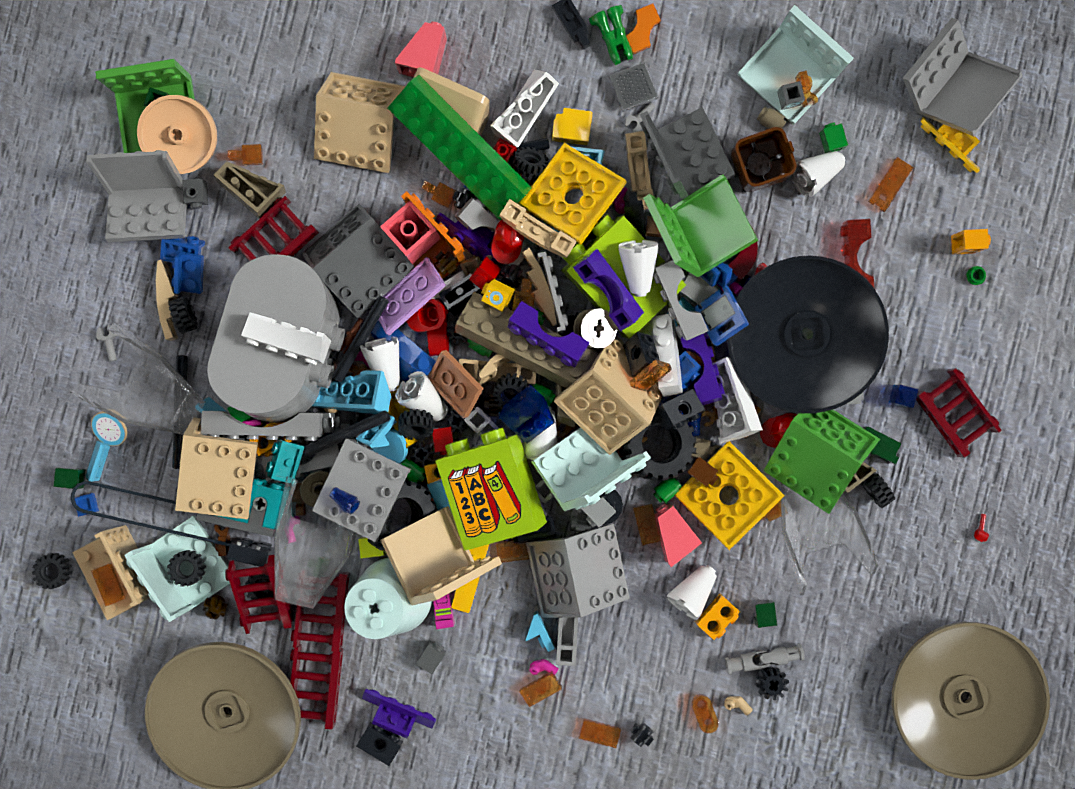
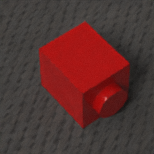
M485 257L474 270L469 280L482 290L486 283H490L497 277L501 268L488 257Z
M452 427L433 429L435 452H440V455H448L445 445L454 442Z

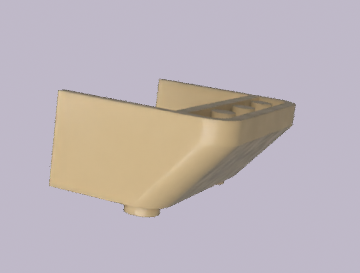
M419 67L414 78L420 75L481 136L489 120V99L474 90Z

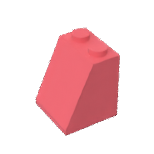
M432 21L431 23L425 22L395 60L399 74L414 77L419 67L436 74L439 73L447 41L445 29L440 23Z
M411 201L407 202L380 226L412 264L441 239L437 230Z
M663 503L656 509L657 513L654 514L664 559L672 567L702 544V542L674 506L670 503Z

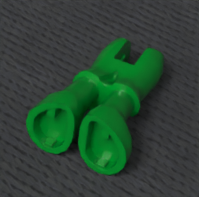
M622 5L613 6L606 10L607 16L614 27L612 31L610 30L605 11L598 12L589 18L592 26L599 27L610 59L615 66L621 64L617 52L621 49L627 61L633 59L632 48L627 40L625 28H623L621 15L624 13Z

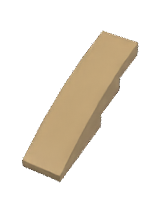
M527 248L521 253L532 268L526 272V275L536 288L530 295L541 311L544 312L549 323L554 326L557 324L555 310L547 281L530 248Z
M158 260L156 300L159 319L165 340L173 341L178 339L172 322L173 318L170 315L169 301L180 297L179 294L174 293V287L171 284L173 277L168 263Z

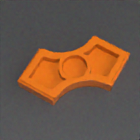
M654 3L635 12L637 24L634 30L626 35L633 55L651 47L650 32L661 22Z

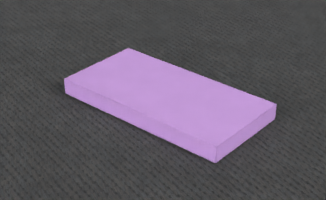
M426 257L383 296L389 302L378 320L386 334L391 335L446 286L429 258Z

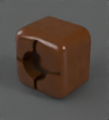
M773 127L738 140L733 147L731 158L744 190L754 192L785 181L796 171L797 165L793 155L795 150L792 142H788L783 129ZM754 150L755 153L766 155L768 159L780 156V158L770 162V170L764 175V178L763 175H755L749 169H745L748 166V158L754 153Z

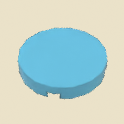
M391 428L385 435L389 446L374 447L372 449L395 462L402 463L408 454V448L406 449L405 445L407 442L403 435L400 436L397 430Z

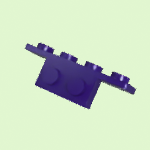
M441 212L437 215L435 222L437 224L441 222L449 230L447 235L451 238L455 237L469 253L476 257L479 256L480 260H483L488 255H492L491 249L487 247L494 237V232L481 226L468 230L459 221L454 223ZM494 257L491 259L496 265L499 264Z
M365 689L363 693V700L379 706L372 724L404 738H408L414 722L431 729L436 722V718L430 713L417 711L413 706L403 705L395 698L382 696L376 690Z

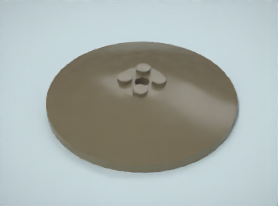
M957 622L944 625L927 633L905 654L893 681L892 711L895 724L903 741L927 766L954 778L965 780L986 779L1013 769L1025 760L1037 746L1049 717V687L1038 659L1017 637L986 623ZM968 692L969 699L964 702L961 701V694Z
M202 643L175 655L154 678L145 704L147 732L154 749L162 761L184 780L206 789H249L266 782L276 775L289 760L300 734L301 713L299 702L286 675L263 654L235 643ZM223 707H229L232 710V714L225 713Z

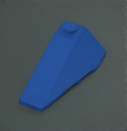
M378 320L371 331L375 340L386 338L387 341H391V337H398L400 381L406 383L410 379L408 376L417 371L423 372L428 377L436 360L399 329H396L391 335L386 334Z

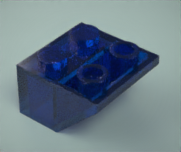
M531 384L503 406L499 417L526 443L530 442L555 422L545 398Z

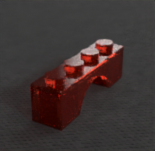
M846 220L840 227V235L844 241L841 253L844 256L845 264L859 272L874 287V276L865 273L860 268L857 260L860 246L871 238V220Z

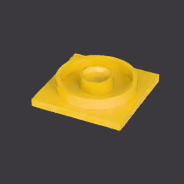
M563 143L519 205L553 228L575 239L581 245L626 185L627 181L566 143ZM579 189L583 192L579 202L568 204L565 201V196L570 190Z
M729 441L707 461V463L718 470L716 475L719 478L713 486L709 484L706 487L694 477H691L675 494L683 505L728 550L785 496ZM726 486H732L738 491V500L732 505L722 503L719 498L721 489Z

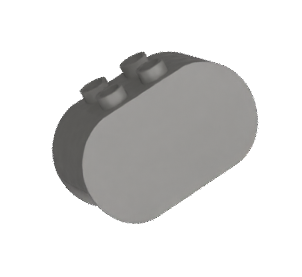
M265 255L255 258L246 263L237 272L229 291L208 361V379L212 389L222 401L260 421L269 423L286 422L293 419L299 413H305L316 401L320 388L328 389L332 382L334 366L328 365L327 359L330 357L331 350L339 351L341 349L345 330L338 327L340 320L339 308L333 294L308 264L286 255ZM249 313L272 318L278 324L281 322L289 323L297 327V330L303 327L316 334L317 332L324 333L331 340L324 364L317 362V365L305 362V358L300 356L294 359L286 356L284 351L278 350L276 353L265 349L266 345L259 343L258 346L246 343L247 339L241 335Z

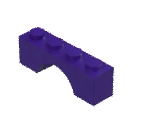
M598 249L583 257L573 267L585 284H595L604 292L610 306L609 317L620 331L634 324L644 313Z
M522 301L510 317L507 326L515 335L525 337L530 344L538 345L548 355L556 356L561 359L563 364L573 366L574 368L579 363L590 343L574 332L564 337L548 335L541 329L538 323V311Z
M707 332L687 341L683 337L680 338L684 351L695 353L704 363L703 375L694 384L696 395L702 405L722 400L721 395L725 394L722 382H717L716 376L719 375L717 364L713 365L711 357H714L712 347L706 344L705 339L709 338Z

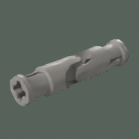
M797 644V646L789 648L784 646L778 647L769 653L763 650L741 654L740 657L735 658L725 657L727 673L730 675L734 671L743 670L746 672L766 668L771 664L784 665L788 664L789 661H804L802 645ZM759 654V662L762 666H757L753 663L752 657Z

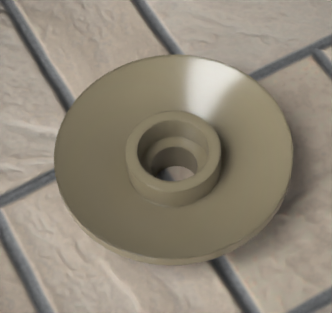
M317 471L304 479L300 487V495L307 505L315 506L329 476V472Z

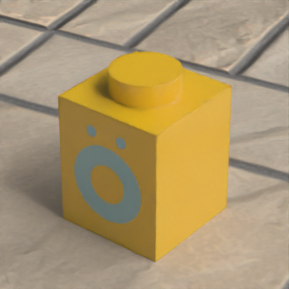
M493 279L483 287L481 293L484 295L481 301L503 311L508 306L515 289Z

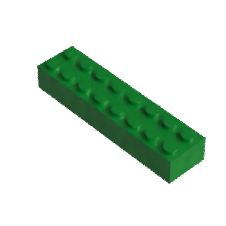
M420 75L410 80L387 107L500 221L502 218L499 215L509 199L518 204L532 189Z

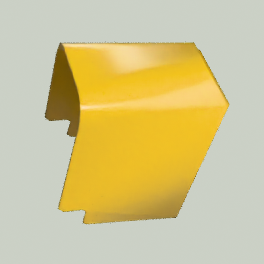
M564 108L563 113L556 114V118L553 120L552 141L588 145L593 112Z

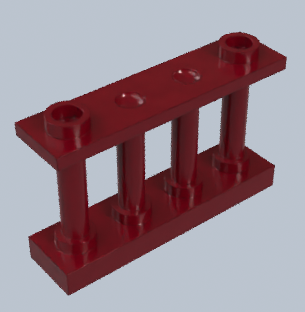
M284 196L283 198H278L273 203L274 206L245 233L235 237L228 248L234 253L240 250L251 261L256 257L245 244L254 237L269 255L293 257L318 235L319 231L311 224L305 226L288 208L291 201ZM281 211L299 230V235L295 239H291L274 221L273 218ZM267 224L285 243V248L281 252L276 251L259 233Z
M952 368L946 371L950 378L929 393L918 391L913 397L957 457L965 458L970 454V451L967 449L969 444L988 430L999 433L1002 430L998 426L1000 425L999 421L989 414L966 383L964 374L959 369ZM953 384H956L962 393L943 407L937 408L933 403L934 398ZM967 399L973 408L952 424L948 423L944 418L946 417L945 414ZM978 414L984 424L964 439H960L956 434L957 429Z
M277 554L269 555L267 564L260 567L236 570L234 560L230 561L228 569L225 570V578L230 582L240 614V626L244 627L245 633L250 634L252 623L272 620L282 621L284 629L292 628L294 614ZM260 574L269 575L270 578L268 582L241 585L239 577ZM268 589L274 592L273 597L247 601L244 593ZM275 605L279 609L278 612L251 616L248 608Z
M303 568L301 572H298L297 584H299L295 630L291 632L293 648H297L301 641L329 643L332 646L331 651L339 652L342 649L346 616L345 600L348 595L350 572L342 571L336 578H316L308 575V568ZM307 583L333 585L335 588H338L337 595L334 597L306 594ZM309 602L333 605V607H336L335 615L304 614V604ZM303 621L331 624V626H334L333 634L302 633Z
M300 644L297 648L294 647L290 654V661H293L291 685L296 696L299 699L318 700L327 703V711L324 712L300 710L301 718L322 720L325 723V729L333 730L336 725L344 649L342 648L339 652L330 653V655L301 652L302 644ZM300 660L327 662L331 665V672L323 674L299 671ZM298 679L326 682L329 684V692L297 690Z

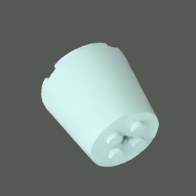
M384 558L370 565L351 588L345 600V615L349 625L356 633L369 639H381L409 632L416 628L427 617L432 601L411 606L389 558Z

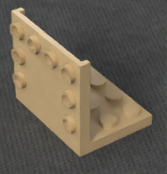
M331 72L316 95L314 159L389 173L395 116L387 107L405 86Z
M614 338L611 344L601 348L590 370L558 395L554 402L600 447L611 455L650 425L663 395L659 389L658 381L653 376L648 380L632 376L624 347L620 341Z
M193 417L183 435L175 510L248 519L258 442L201 434V418Z
M449 506L381 539V543L411 606L438 600L502 564L499 556L494 558L487 556L474 561L470 551H464Z
M126 525L102 531L94 535L97 540L72 552L107 620L150 599L148 590L139 583L138 575L126 563L127 559L124 555L138 549Z

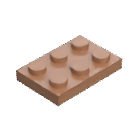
M447 350L441 351L428 376L436 391L462 418L470 415L484 389Z

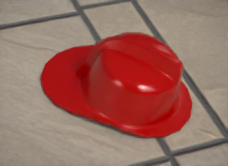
M503 219L495 228L491 252L497 262L510 264L519 257L525 237L509 226Z
M430 299L406 322L416 332L435 330L443 325L449 310L436 299Z
M786 413L766 420L762 424V430L760 431V438L763 443L769 447L777 448L797 414Z

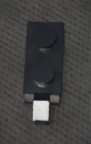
M560 0L553 4L552 9L574 43L578 41L583 50L590 47V41L587 38V35H589L588 27L572 0Z
M637 190L629 191V201H625V218L646 240L643 201L638 200Z
M545 517L547 523L537 531L503 541H513L514 544H521L556 537L553 517Z

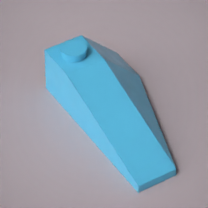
M365 370L360 372L359 375L345 377L342 382H331L328 389L321 387L319 395L312 406L377 414L384 410L389 411L391 394L383 371Z

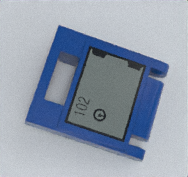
M727 285L722 287L724 293L722 290H718L700 303L702 308L699 305L694 307L695 311L701 313L708 329L707 333L712 343L716 346L749 325ZM732 320L735 323L733 327L724 333L718 330Z

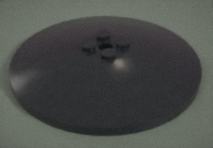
M812 255L780 260L753 276L736 298L749 325L727 339L732 364L746 387L761 400L774 407L795 413H820L836 409L862 394L876 378L883 365L889 342V325L884 305L869 281L855 269L840 261ZM733 320L728 323L727 330L735 325ZM803 329H811L813 336L810 339L803 338Z

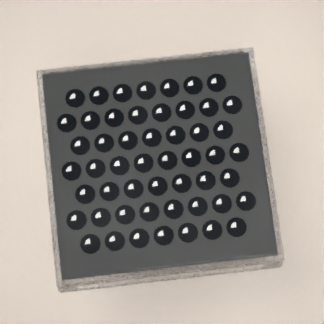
M645 62L609 75V80L622 112L658 99V94Z

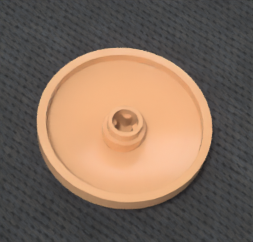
M168 95L154 100L143 110L138 121L137 138L142 152L167 151L179 173L186 174L200 169L211 159L217 145V129L211 114L202 104L187 96Z

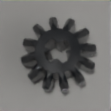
M768 667V672L762 669L761 673L763 676L757 675L756 678L760 682L755 684L757 688H760L759 694H764L767 700L770 697L773 700H777V695L782 698L784 696L782 690L788 691V688L784 686L789 683L788 679H784L786 674L784 672L780 673V669L777 667L774 671L771 667ZM771 680H773L775 684L773 687L769 683Z

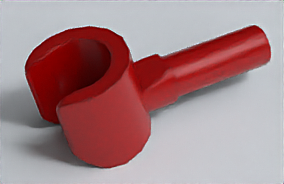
M981 514L980 525L974 532V538L980 542H986L989 534L984 531L986 514Z

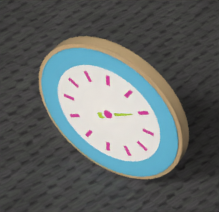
M101 411L93 416L91 421L92 431L101 442L109 444V446H118L126 440L127 428L116 414L109 411Z

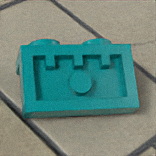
M278 438L277 442L272 446V459L266 466L267 476L271 479L294 484L304 446Z

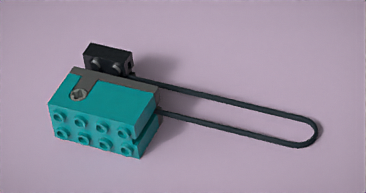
M253 479L248 519L197 513L196 520L274 537L281 533V525H283L290 488H286V484L279 482L268 484L266 479ZM91 481L78 483L71 492L70 500L77 511L229 546L228 560L260 567L267 564L268 556L276 554L277 548L272 547L270 543L261 542V544L253 543V539L242 538V540L227 543L84 510L76 504L75 492L80 486L89 484L176 504L174 500Z

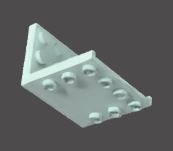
M794 5L780 27L737 75L794 125L854 58ZM801 81L805 101L800 106L781 110L777 94L779 88L782 85Z
M580 427L534 459L532 464L562 509L566 511L573 508L578 510L581 507L585 508L588 505L595 504L600 500L599 496L604 492L608 494L616 488V483L619 481L621 483L625 482L631 477V473L643 469L646 466L645 462L651 457L647 452L625 460H621L616 451L609 455Z
M195 515L173 529L174 531L211 539L199 520H196ZM167 533L154 543L132 550L124 555L129 568L138 575L139 583L148 590L151 601L160 608L161 616L169 622L189 612L204 602L206 598H210L230 584L225 578V570L228 569L229 565L223 556H218L215 544L212 542ZM194 550L196 554L200 553L202 555L201 559L205 560L203 562L206 565V569H204L206 571L205 575L202 576L203 578L191 586L182 587L180 584H174L175 581H171V575L167 573L169 571V568H167V565L170 564L169 560L179 552ZM183 561L180 565L181 573L186 576L193 573L194 567L192 563Z

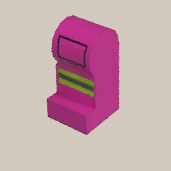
M447 594L433 601L436 629L450 628L455 625L450 594Z

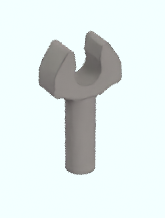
M650 102L637 116L629 115L625 122V128L634 122L637 124V127L634 128L632 133L642 131L640 122L643 120L640 114L646 111L650 114L656 106Z
M108 325V336H105L103 328L99 327L96 332V338L105 342L109 362L117 360L113 339L118 336V333L113 326Z

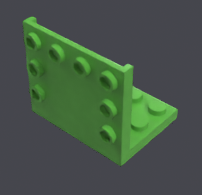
M175 59L95 71L96 79L115 93L124 153L142 151L137 138V126L139 118L146 108L144 102L149 87L170 95H182L195 100L191 75Z
M723 174L671 208L667 203L664 204L659 197L655 198L651 194L643 198L674 263L696 277H700L758 241L726 176Z
M835 410L820 413H798L790 423L763 471L830 514L857 470L880 439Z

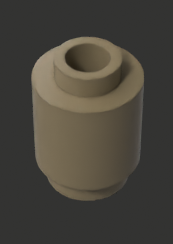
M764 106L756 119L760 121L759 124L767 129L773 127L782 129L786 123L783 120L785 118L783 114Z

